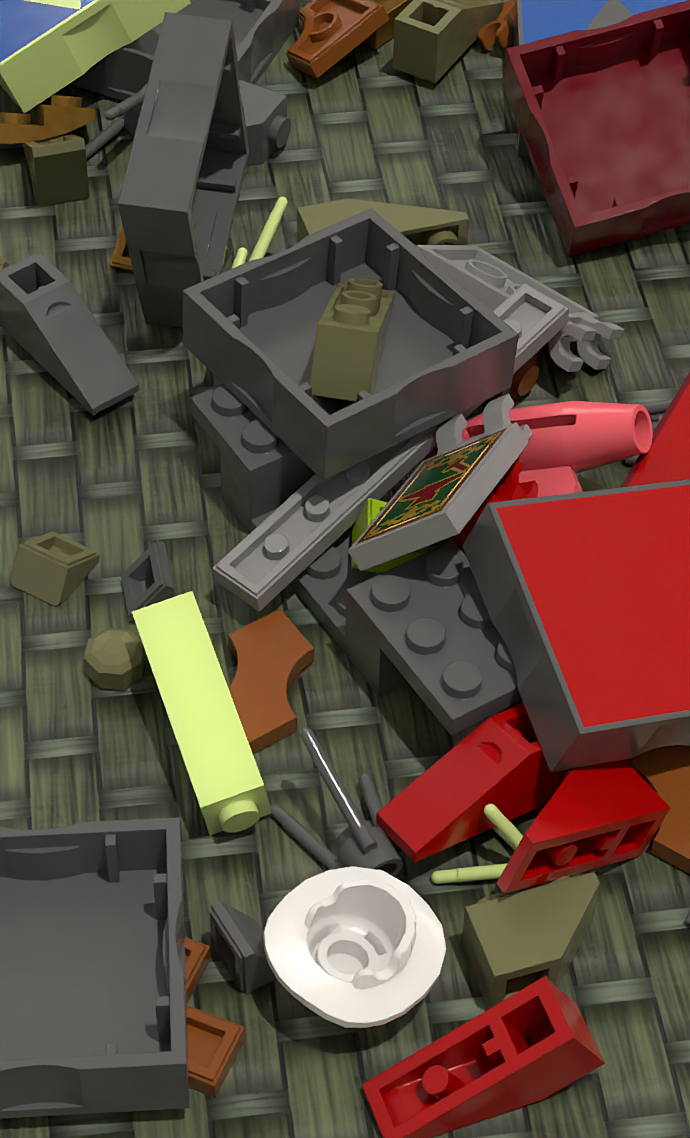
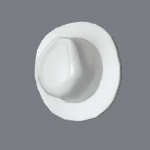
M354 866L327 870L303 881L276 906L268 918L263 935L264 951L268 964L284 988L303 1005L325 1020L345 1028H367L384 1025L407 1013L426 997L437 981L446 952L442 924L430 906L409 885L383 870Z

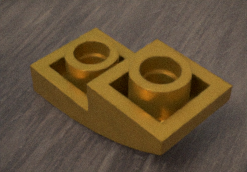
M52 95L51 105L38 104L37 125L30 124L31 114L0 112V144L27 143L66 134L94 120L95 109L82 107V97Z

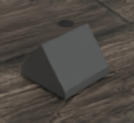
M159 540L153 543L121 575L129 621L135 623L132 611L179 595L176 574L165 543Z

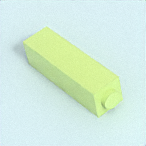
M193 591L132 611L209 834L213 835L221 831L229 833L239 832L253 826L260 817L271 814L272 811L263 780Z

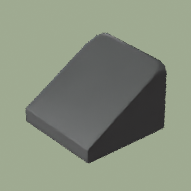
M222 901L212 904L210 911L211 945L240 991L248 994L276 980L277 978L271 970L265 955L264 931L261 926L250 916Z

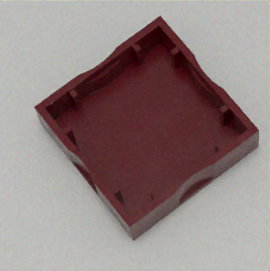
M690 0L638 13L607 27L575 30L506 49L502 84L568 257L690 224Z

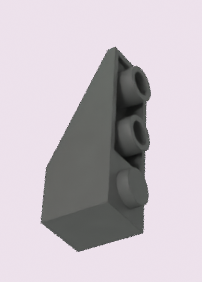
M37 252L0 270V326L92 415L139 391V384L71 281L42 254Z

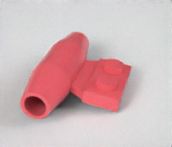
M566 401L511 408L509 411L511 424L517 422L519 427L527 424L533 433L528 439V445L516 460H520L523 464L519 475V483L535 480L538 484L537 497L583 492L576 473L647 453L652 445L653 429L651 418L647 409L639 404ZM483 413L465 419L468 424L462 430L463 441L484 433ZM437 446L421 461L436 456L438 453Z

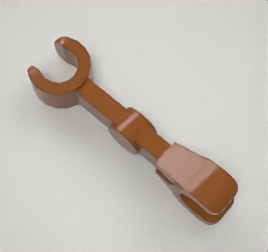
M515 0L505 2L498 18L479 30L477 35L485 51H489L491 46L497 41L501 48L509 47L513 43L514 37L511 29L513 28Z

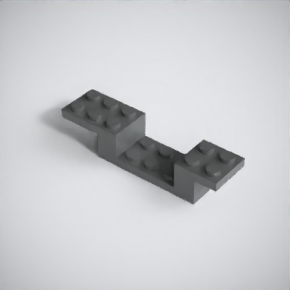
M224 384L190 397L191 415L220 450L222 500L250 534L316 473ZM353 524L290 583L291 587L377 695L408 682L451 736L522 701L511 654L505 641L491 621L466 555L454 541H450L383 573L360 571L351 567L352 557L348 552L352 546Z

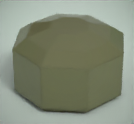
M115 628L103 630L88 639L84 655L85 673L99 688L125 690L143 679L146 652L142 641L132 630Z

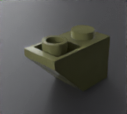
M595 872L573 878L563 876L544 882L539 887L510 895L504 893L491 894L482 898L476 904L465 907L461 945L488 1009L544 976L559 988L594 918L600 885Z

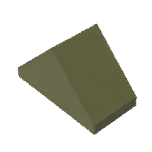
M69 134L23 143L39 207L89 198L84 138Z

